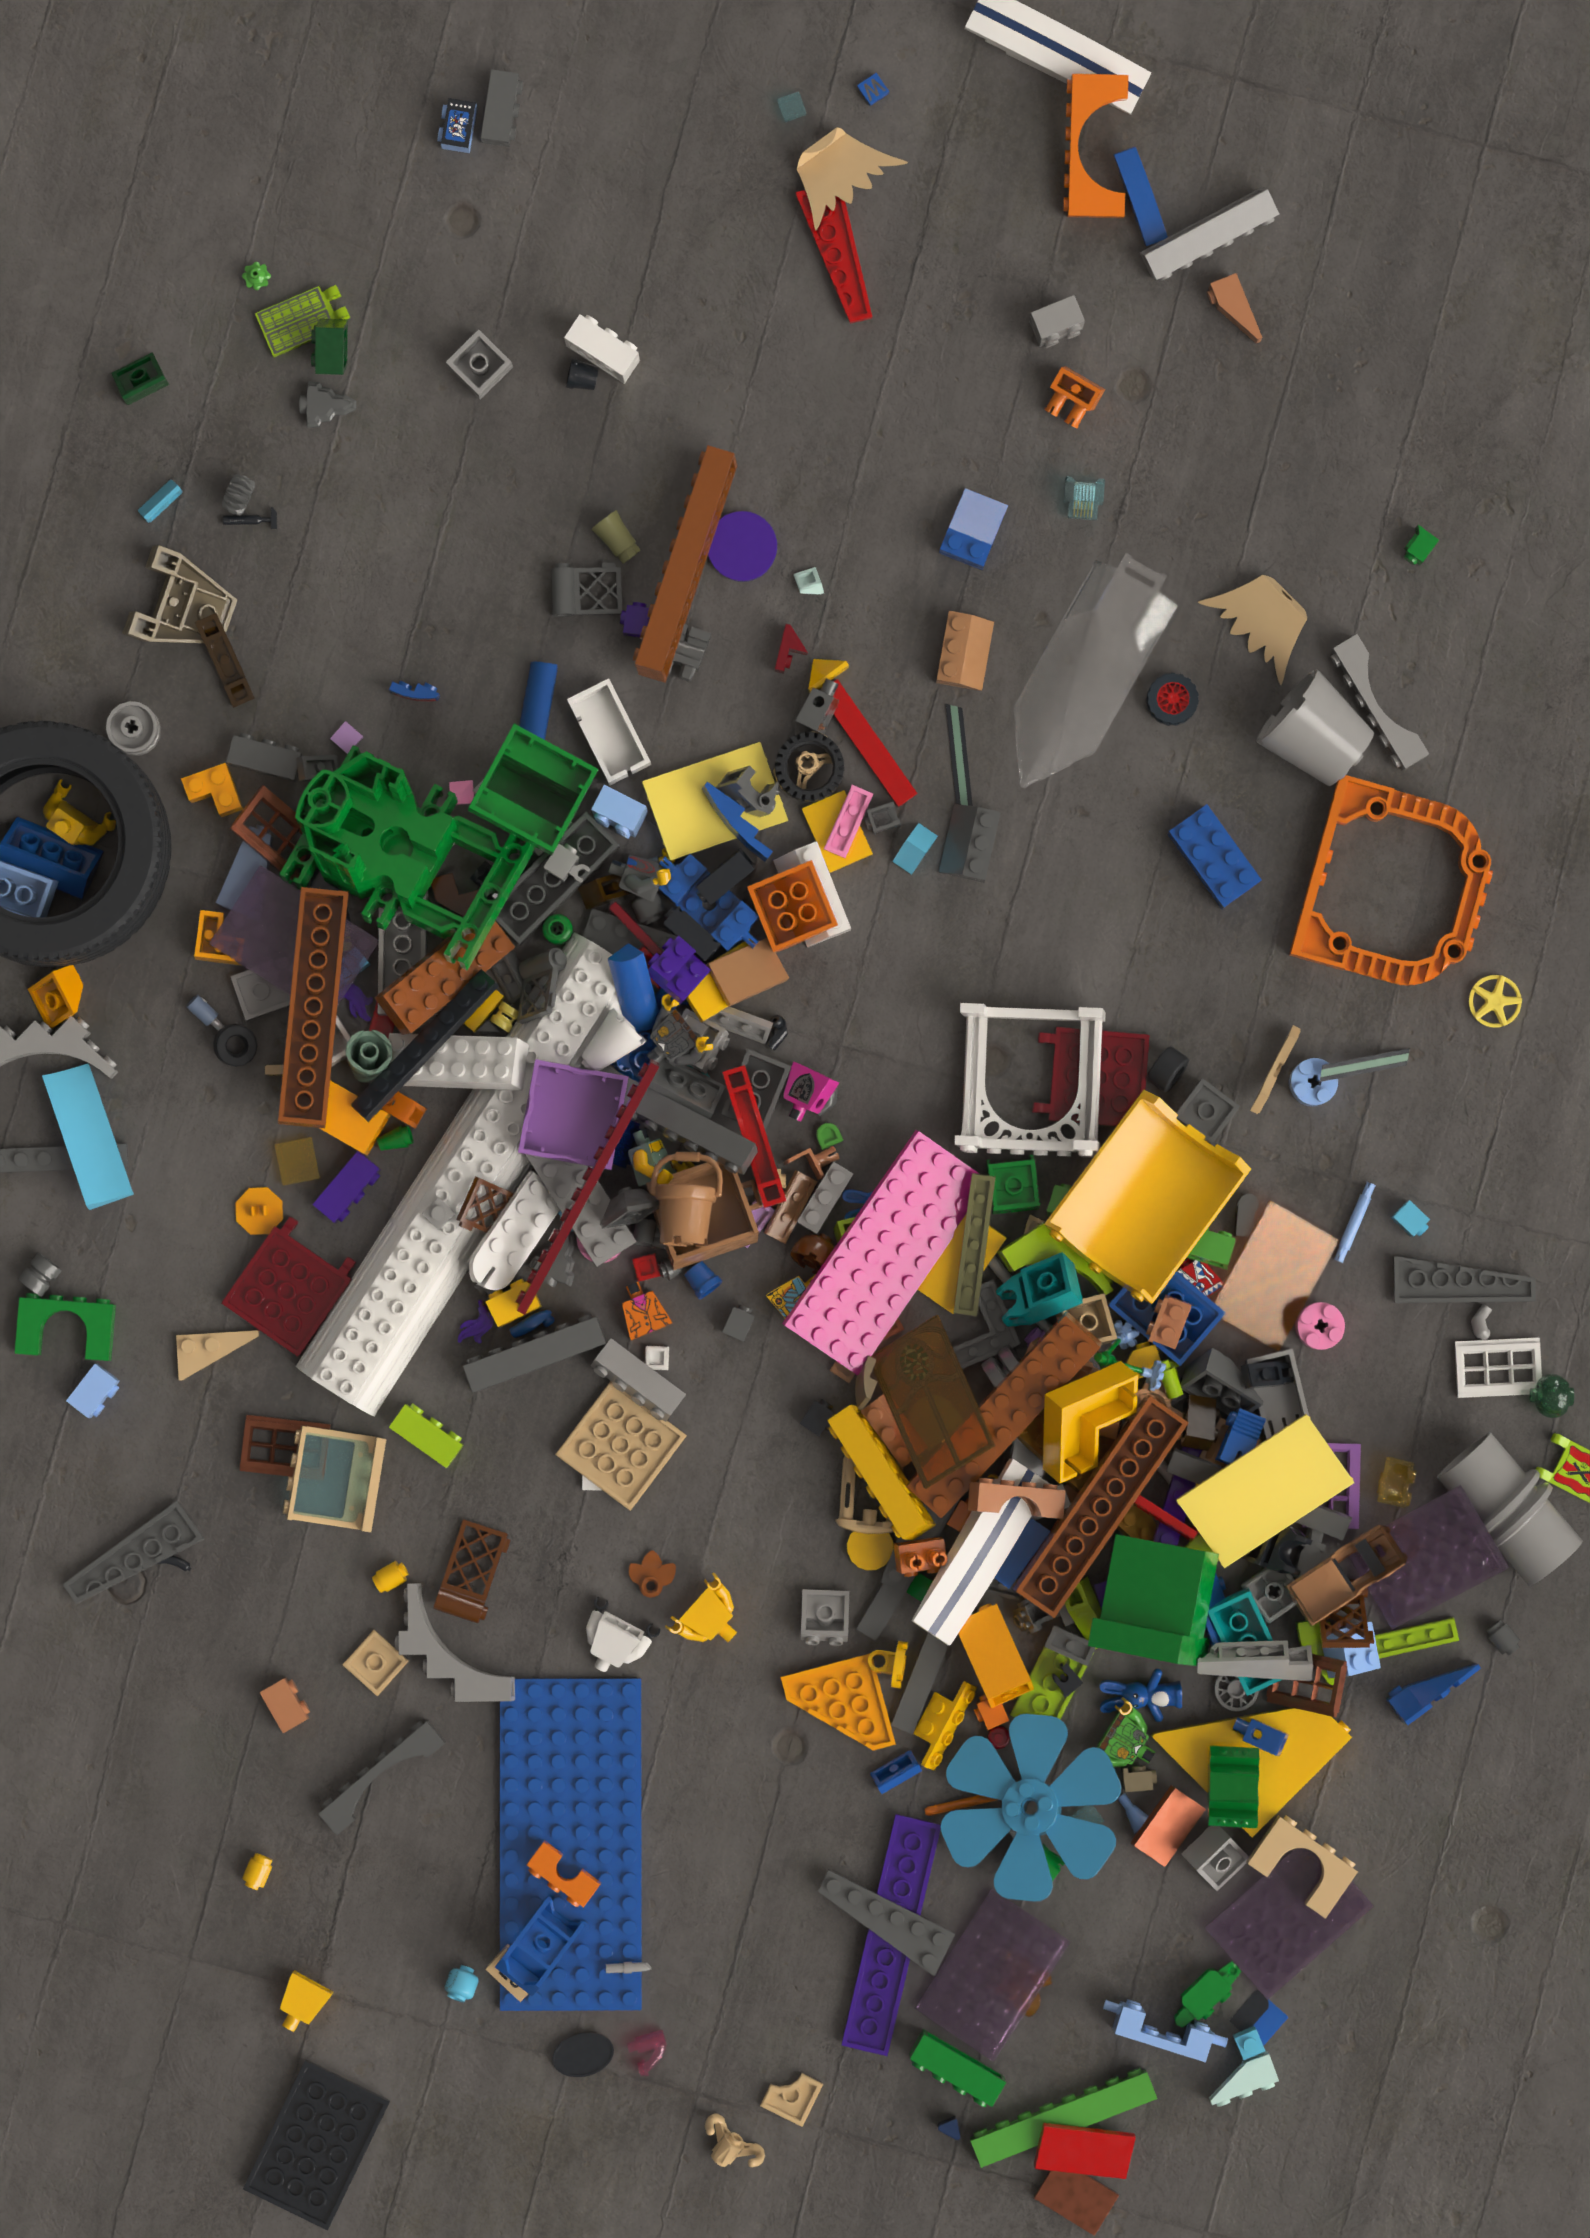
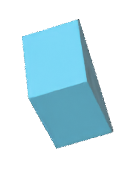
M918 823L892 862L912 875L938 836Z

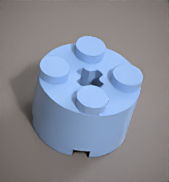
M1310 1058L1302 1061L1292 1070L1289 1077V1088L1299 1103L1306 1106H1318L1329 1101L1334 1096L1338 1087V1079L1319 1082L1322 1065L1329 1064L1327 1061L1319 1058ZM1315 1076L1319 1085L1311 1088V1083H1308V1079H1312Z

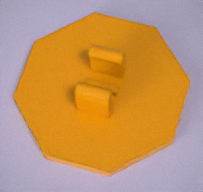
M268 1187L248 1188L235 1203L236 1222L250 1235L270 1234L274 1226L277 1227L283 1220V1201Z

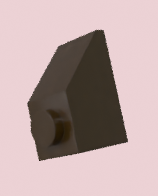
M613 874L595 879L578 888L586 910L607 904L632 893L620 888L621 877Z

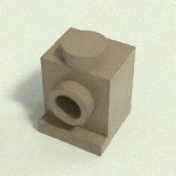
M1133 1766L1132 1771H1128L1127 1767H1122L1123 1789L1125 1792L1153 1790V1784H1157L1156 1770H1146V1766Z

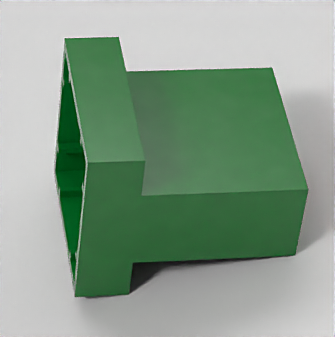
M513 724L473 798L468 811L552 856L575 816L598 769L522 727Z
M1116 1534L1101 1617L1093 1618L1088 1646L1175 1664L1197 1666L1198 1659L1204 1658L1207 1655L1210 1643L1209 1638H1204L1219 1554Z

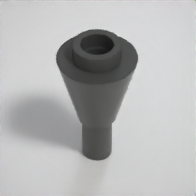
M669 1258L661 1259L662 1264L658 1265L662 1277H667L669 1281L689 1268V1266L673 1271Z

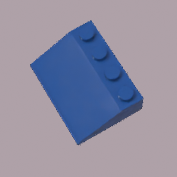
M1178 1271L1175 1272L1153 1304L1144 1299L1142 1302H1139L1130 1295L1131 1292L1122 1287L1108 1305L1149 1339L1150 1335L1146 1334L1150 1321L1155 1322L1158 1313L1154 1311L1159 1299L1164 1300L1165 1295H1169L1192 1304L1176 1349L1153 1341V1344L1179 1366L1185 1362L1226 1314L1222 1308Z

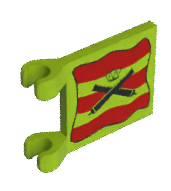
M1554 1433L1551 1437V1442L1565 1449L1553 1473L1544 1468L1536 1467L1535 1470L1540 1473L1539 1478L1590 1503V1450L1560 1434Z

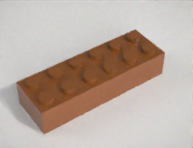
M496 921L468 971L461 968L460 963L457 961L458 957L463 958L466 952L465 948L461 947L454 956V959H456L455 964L446 960L444 952L453 936H450L374 997L402 1035L414 1032L449 1003L481 969L486 972L515 948ZM467 934L464 937V940H472L475 937V934Z

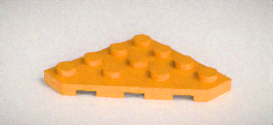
M871 1653L781 1677L786 1700L873 1751L896 1745L877 1672L871 1670L868 1665V1657Z

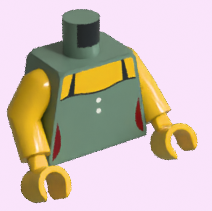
M646 1128L632 1133L637 1147L628 1150L638 1186L651 1181L654 1167L659 1160L668 1155L660 1138L650 1141ZM676 1160L668 1161L659 1170L657 1183L669 1184L673 1179L672 1173L676 1172L675 1169L677 1172L695 1167V1165L690 1161H684L682 1164H679Z

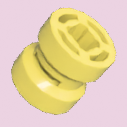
M502 1001L498 1006L499 1011L489 1021L509 1033L513 1028L512 1023L518 1018L519 1011ZM502 1013L509 1016L511 1019H508L507 1017L502 1015Z

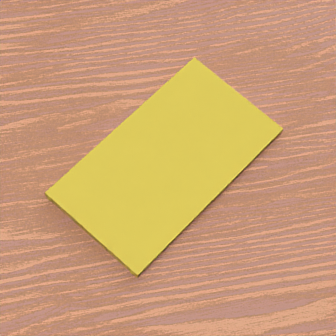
M1305 1414L1176 1500L1213 1553L1219 1554L1218 1560L1226 1568L1352 1485L1354 1481L1315 1427L1310 1416Z

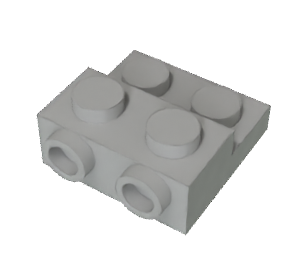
M686 1008L682 1014L683 1019L698 1037H709L705 1045L713 1044L712 1050L705 1051V1054L696 1064L690 1065L706 1074L708 1069L712 1071L718 1062L716 1056L720 1049L725 1050L730 1041V1038H728L729 1033L725 1028L708 1019L701 1023L696 1014Z
M802 1589L801 1640H805V1643L808 1645H817L819 1641H829V1644L832 1646H841L843 1642H848L849 1591Z

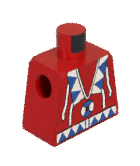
M1186 1258L1179 1267L1178 1272L1207 1297L1225 1287L1222 1280L1206 1263L1197 1260L1191 1261L1189 1258Z

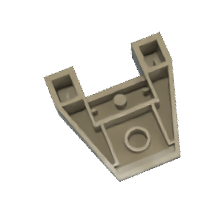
M160 545L152 546L145 568L166 576L153 616L150 617L136 611L129 612L122 634L143 642L204 643L195 622L214 613H217L225 632H227L237 599L181 553Z

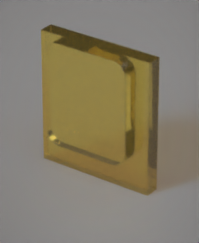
M312 1137L275 1144L283 1186L320 1178Z

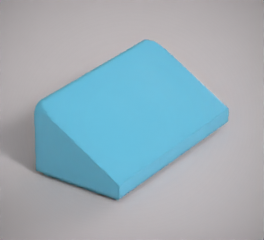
M169 480L138 509V512L148 523H151L182 494L181 488L173 480Z

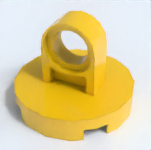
M898 1641L896 1652L875 1650L868 1657V1665L871 1670L877 1673L892 1675L891 1687L901 1688L907 1657L905 1655L906 1650L904 1649H908V1642ZM882 1655L886 1661L884 1666L880 1668L875 1667L872 1664L873 1657Z

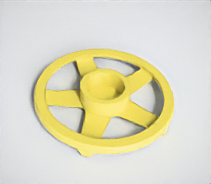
M1490 975L1480 979L1473 986L1469 995L1471 1013L1478 1022L1488 1027L1497 1028L1508 1025L1517 1017L1521 1009L1522 998L1518 987L1513 981L1502 975ZM1498 979L1493 992L1479 987L1485 981ZM1504 981L1514 989L1517 997L1503 996ZM1475 992L1485 1000V1004L1477 1012L1473 1006ZM1517 1004L1514 1014L1506 1020L1503 1007L1505 1005ZM1490 1011H1494L1500 1023H1489L1480 1017Z

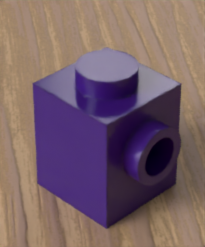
M633 602L632 605H627L626 611L622 610L620 624L624 625V636L640 638L643 626H647L650 619L647 617L649 608H646L647 604Z

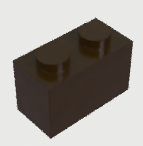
M1189 1394L1183 1405V1419L1188 1422V1425L1181 1434V1446L1208 1451L1212 1443H1216L1218 1429H1215V1422L1217 1423L1219 1418V1409L1216 1408L1217 1399Z

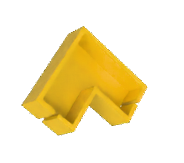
M1119 1361L1045 1394L1043 1470L1058 1483H1063L1076 1477L1077 1472L1083 1474L1098 1467L1099 1429L1137 1413V1395L1135 1393L1138 1391V1374L1122 1361Z

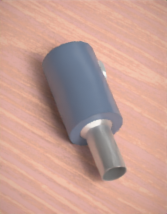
M198 994L186 1005L206 1026L211 1024L218 1031L224 1027L216 1018L218 1013Z

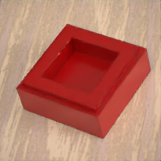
M655 1253L632 1259L639 1282L661 1276Z

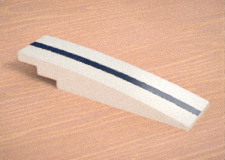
M978 0L965 26L966 30L986 39L985 42L1006 51L1007 55L1066 84L1067 79H1071L1072 74L1129 75L1127 101L1112 102L1109 105L1130 115L1151 75V72L1016 0Z
M1009 1459L999 1478L993 1479V1484H1000V1480L1015 1481L1014 1486H1022V1482L1036 1483V1488H1043V1484H1049L1014 1459ZM1017 1496L1009 1499L1004 1503L999 1513L971 1512L947 1555L946 1565L941 1566L911 1620L945 1644L951 1645L996 1576L1032 1515L1029 1506L1023 1499Z

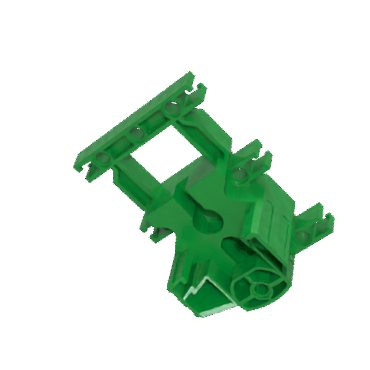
M353 745L341 767L333 772L322 769L305 788L295 815L303 834L280 872V876L283 882L289 885L294 882L297 888L301 890V887H307L318 867L325 882L360 899L370 897L361 913L365 922L371 924L373 921L372 916L378 908H382L384 911L381 917L377 918L376 922L377 927L386 931L400 906L406 921L443 939L453 936L444 952V956L448 962L455 964L456 959H454V956L461 947L465 948L466 952L463 958L458 957L457 961L460 963L461 968L468 971L536 847L527 842L524 846H520L518 844L520 838L510 834L502 848L499 845L496 833L459 815L455 817L450 816L458 802L455 793L449 791L447 794L448 798L442 807H438L436 803L439 797L442 798L443 788L436 784L432 787L421 809L418 808L403 769H398L380 758L377 759L367 751L361 753L359 747ZM453 844L494 862L464 918L423 899ZM513 853L520 854L519 858L516 860L509 859L510 855ZM311 855L309 860L300 861L302 856ZM300 868L302 871L299 878L294 877L293 881L290 880L295 870ZM386 894L393 895L392 898L388 901L382 900L383 896ZM489 894H498L496 899L487 900ZM467 934H475V937L472 940H464V937Z

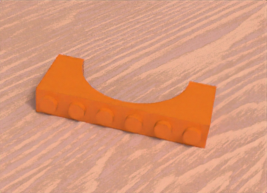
M1072 74L1071 79H1067V94H1071V103H1066V117H1070V127L1065 129V141H1070L1069 150H1065V164H1069V174H1064V188H1068V197H1064L1063 211H1068L1067 217L1124 218L1125 193L1108 190L1090 178L1080 161L1078 140L1083 124L1093 112L1112 102L1127 101L1129 75Z

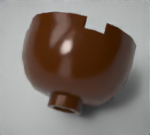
M823 1233L819 1235L808 1234L801 1237L795 1243L790 1257L803 1268L807 1265L815 1269L812 1273L817 1274L835 1246L831 1243L832 1239Z

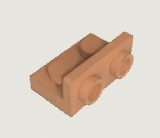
M1165 1295L1164 1300L1159 1299L1154 1311L1158 1313L1155 1322L1150 1321L1146 1334L1150 1335L1148 1341L1152 1343L1154 1341L1176 1349L1192 1304L1169 1295Z

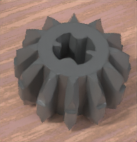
M234 475L223 497L222 507L228 510L227 512L242 515L254 492L255 482L244 475Z

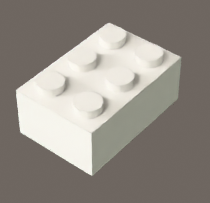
M579 314L564 337L566 346L625 384L640 361L639 353L636 351L637 347L627 340L624 343L617 338L618 335L611 329L606 328L603 330L597 325L598 322L591 316L586 315V317H583Z

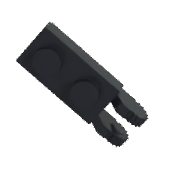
M1280 1361L1242 1365L1241 1371L1245 1389L1275 1387L1293 1383V1377H1283L1282 1371L1291 1368L1290 1362L1280 1363Z

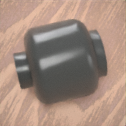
M658 892L653 902L638 895L631 902V907L638 922H645V925H649L663 918L662 914L665 912V907Z

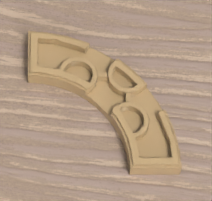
M1292 1026L1250 1111L1258 1114L1262 1110L1282 1066L1285 1064L1298 1039L1300 1028Z

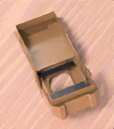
M1376 1525L1336 1550L1327 1559L1285 1586L1310 1626L1315 1625L1337 1609L1346 1605L1349 1601L1360 1595L1361 1591L1368 1586L1390 1576L1394 1571L1406 1565L1408 1556L1405 1552H1401L1389 1532L1391 1530L1388 1526ZM1378 1545H1380L1383 1551L1385 1552V1555H1383L1382 1557L1375 1549V1547H1377ZM1359 1552L1370 1570L1351 1583L1338 1563L1351 1554Z

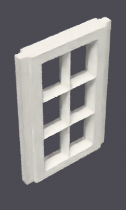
M1540 1338L1455 1342L1457 1398L1542 1394ZM1531 1351L1532 1364L1513 1365V1352ZM1507 1352L1508 1365L1489 1366L1488 1353ZM1483 1353L1484 1366L1465 1367L1464 1354ZM1513 1369H1532L1533 1381L1514 1382ZM1508 1370L1509 1383H1490L1489 1371ZM1484 1371V1384L1465 1385V1372Z

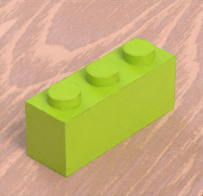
M412 1403L411 1406L405 1404L389 1428L442 1466L448 1468L464 1446L460 1442L462 1438L453 1431L445 1432L441 1429L443 1424L435 1418L431 1417L428 1420L422 1415L424 1411Z

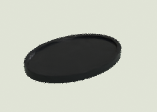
M576 2034L565 2039L557 2046L552 2057L553 2065L558 2072L569 2077L590 2076L601 2071L610 2063L614 2055V2047L612 2042L601 2034Z

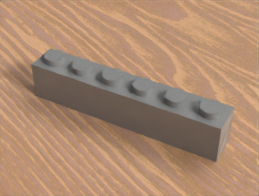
M1261 187L1140 252V255L1150 276L1155 280L1159 279L1162 281L1173 275L1172 272L1180 268V270L1190 267L1193 264V260L1199 257L1203 259L1212 255V250L1221 246V248L1231 245L1234 242V238L1240 235L1245 237L1253 233V228L1260 224L1265 226L1275 220L1274 217L1279 215V212L1268 189Z

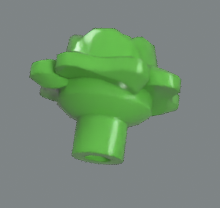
M254 262L253 265L245 267L246 272L242 274V278L246 281L248 288L253 287L255 290H259L261 287L268 285L267 280L271 278V275L268 273L265 264L260 266L258 262Z

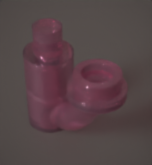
M663 2030L635 2037L636 2041L627 2043L629 2052L638 2050L639 2053L655 2049L647 2062H645V2059H642L641 2062L637 2063L641 2076L646 2075L648 2077L649 2071L664 2055L667 2043Z

